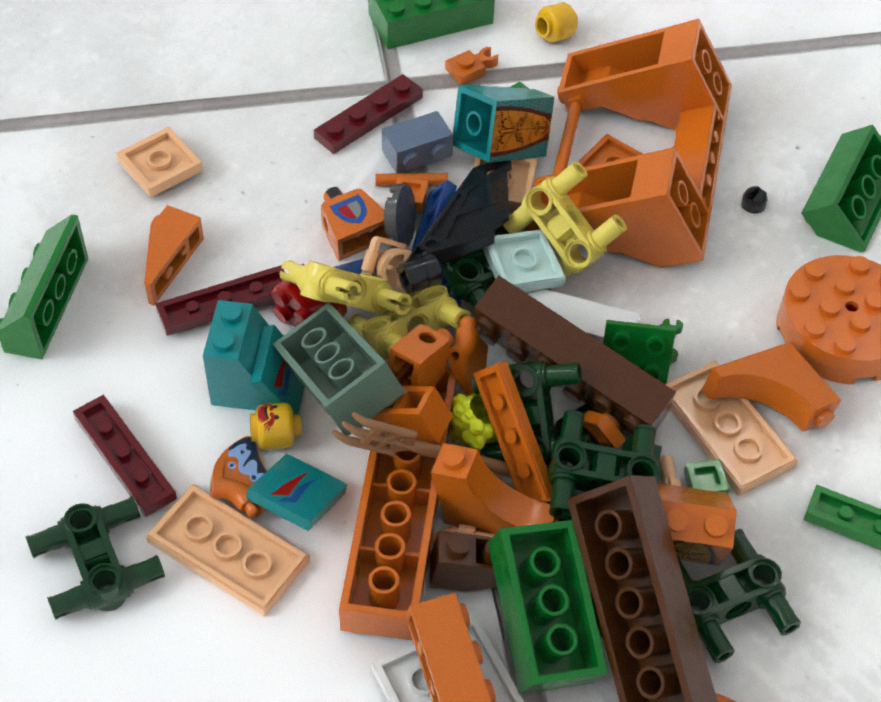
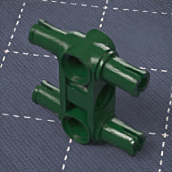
M502 225L495 230V236L510 233ZM483 248L441 263L444 267L443 275L448 280L446 283L448 293L458 300L469 302L473 308L495 281Z
M544 361L509 364L537 443L543 448L544 462L546 465H549L553 444L557 439H560L555 433L550 390L551 387L581 384V365L579 362L548 365ZM522 370H528L533 375L534 384L532 388L522 384L520 380ZM473 375V391L475 395H478L480 392ZM583 434L581 442L591 444L589 434ZM499 443L485 444L484 448L481 449L482 456L505 461Z
M574 410L564 412L560 439H557L553 444L551 462L548 467V478L553 486L549 514L555 518H569L571 513L567 499L574 497L575 490L588 492L630 475L655 477L657 482L660 475V467L656 457L653 455L656 435L655 427L647 424H640L635 427L631 452L581 442L584 414ZM560 461H568L573 467L565 466Z
M133 496L103 508L100 505L75 504L65 512L64 517L57 521V525L30 536H25L33 559L65 546L67 549L71 548L83 579L80 581L79 586L47 597L55 620L87 607L90 610H116L123 605L127 597L134 593L133 589L165 577L158 555L128 567L120 566L109 539V529L141 518ZM89 525L88 527H86V528H84V529H78V528H80L81 526ZM105 585H113L107 590H100Z
M742 529L735 530L734 545L730 552L737 563L734 567L699 581H693L677 555L690 604L696 605L703 610L695 611L692 609L700 639L715 664L729 659L735 652L720 624L759 608L766 609L781 636L794 632L801 624V621L785 598L786 588L781 581L782 571L780 566L775 561L757 554ZM756 579H762L767 584H761Z

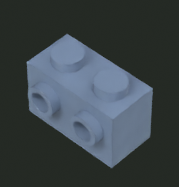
M435 111L382 128V151L396 173H403L452 157L453 134L439 112Z

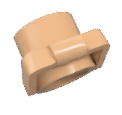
M374 236L364 256L361 267L362 273L368 275L374 273L375 277L389 280V284L394 291L405 293L396 267L404 263L412 251L407 250V244ZM381 242L396 246L383 249L378 253Z

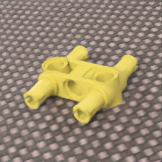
M577 161L569 165L556 177H547L538 186L529 189L522 200V205L509 216V221L503 224L505 229L511 234L520 232L532 221H535L559 253L560 258L558 262L565 277H568L571 273H581L592 263L598 261L605 254L607 245L627 230L623 219L616 214L593 230L568 196V192L588 176L585 168ZM541 192L547 195L549 200L548 206L542 202ZM580 244L587 249V258L581 255L579 251Z
M288 260L281 267L289 270V273L280 271V278L287 283L296 284L301 291L300 295L307 298L353 306L378 314L389 310L398 315H406L410 308L402 305V302L412 305L411 296L394 291L389 284L390 281L364 273L348 272L314 261L301 265Z
M436 285L408 294L412 298V305L402 302V305L410 308L406 315H398L395 312L386 310L375 317L367 319L362 314H354L350 317L348 323L385 360L389 358L390 347L419 324H424L435 331L448 326L457 329L460 319L470 317L471 313L466 309L458 307L456 300L449 297L445 286Z

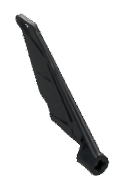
M511 160L486 163L474 167L469 172L407 260L396 267L399 280L406 293L412 294L425 288L440 285L443 280L440 263L495 244V230L509 221L507 172L512 169Z

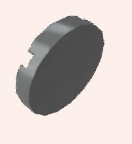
M395 184L389 190L393 193V196L387 197L385 202V233L387 236L392 237L393 241L407 244L408 247L413 239L416 223L414 194L409 185Z

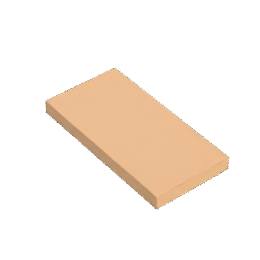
M715 360L665 385L676 392L671 410L710 460H721L727 482L739 496L795 468L798 460L748 399L723 397L708 400L701 390L712 368L719 366V363Z
M194 484L186 490L146 535L149 544L264 617L310 562L309 554L219 499L211 497L209 493Z

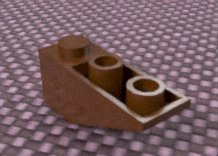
M439 530L430 553L429 587L458 591L497 587L488 541L492 537Z

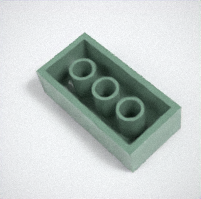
M330 303L324 305L273 343V346L294 375L344 435L349 436L351 433L342 426L343 421L356 427H363L362 424L352 417L353 412L371 419L406 393L387 363Z

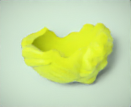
M459 393L457 396H454L451 412L453 417L450 421L452 429L449 434L451 440L478 450L484 448L485 444L497 442L498 440L481 394L475 395L473 393L466 397Z

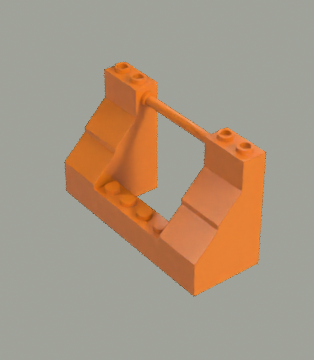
M700 19L568 53L565 67L562 70L560 86L557 89L558 99L567 108L568 115L552 175L535 178L533 186H538L547 177H556L567 168L580 112L605 107L639 121L648 120L675 130L674 147L584 167L588 176L568 192V196L593 230L615 214L620 216L625 222L627 230L608 244L606 251L613 254L622 253L660 268L704 260L732 84ZM541 192V200L548 206V197L544 192ZM532 221L525 227V230H540V227L535 221Z

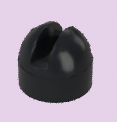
M759 186L747 188L742 197V208L753 214L763 212L768 201L767 192Z

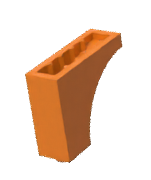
M790 342L713 367L701 390L708 400L735 397L767 405L790 419L802 432L815 427L823 428L834 419V412L841 402V399Z
M443 443L432 468L431 475L446 524L454 526L464 524L474 526L478 531L496 534L500 528L558 522L559 518L549 514L550 504L535 500L514 490L493 474L484 463L478 449Z

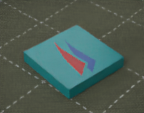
M274 324L264 326L250 383L269 404L288 403L293 409V415L299 414L304 385L294 375L273 346V343L284 335Z
M286 453L248 488L246 499L309 531L346 493L347 484Z

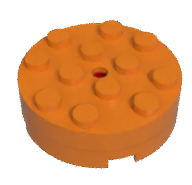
M832 255L814 259L796 270L787 283L777 314V330L781 331L785 343L790 342L821 378L842 384H854L855 379L874 377V381L881 380V265L863 256Z

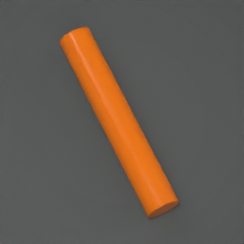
M448 173L375 174L376 186H393L396 184L398 176L428 180V185H441L448 180Z

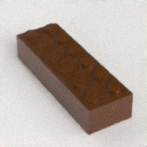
M498 275L474 307L479 337L492 346L496 343L507 350L506 355L514 362L544 361L548 365L579 362L582 369V383L561 386L564 388L562 392L574 402L579 403L583 401L592 407L591 411L602 414L606 412L612 415L618 421L620 427H622L620 431L626 437L628 435L634 437V429L640 424L651 425L657 430L670 412L676 393L674 390Z
M630 475L567 499L619 701L718 702L655 477Z

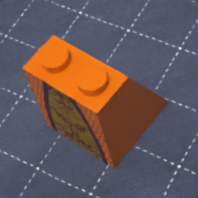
M657 483L675 551L680 560L720 566L732 551L734 545L737 510L728 493Z

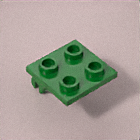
M665 319L660 325L606 320L603 344L663 384H666L670 365L676 362L678 358V351L673 348L676 335L682 333L683 323L680 320H676V325H671L670 319Z

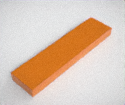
M507 361L473 373L516 491L544 503L551 501L553 486L548 478V470Z

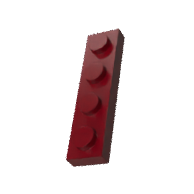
M402 74L313 130L314 139L332 154H335L423 98V89Z
M282 265L155 303L166 336L211 323L218 300L253 304L255 308L275 303L270 292L282 281L280 271L285 272L281 268Z
M104 394L72 411L76 422L130 497H134L138 508L145 517L177 499L173 487Z

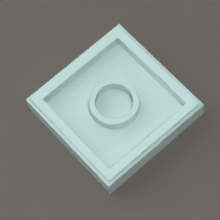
M541 229L496 235L495 244L483 248L495 279L499 275L524 292L562 287L565 284L566 277L548 238Z

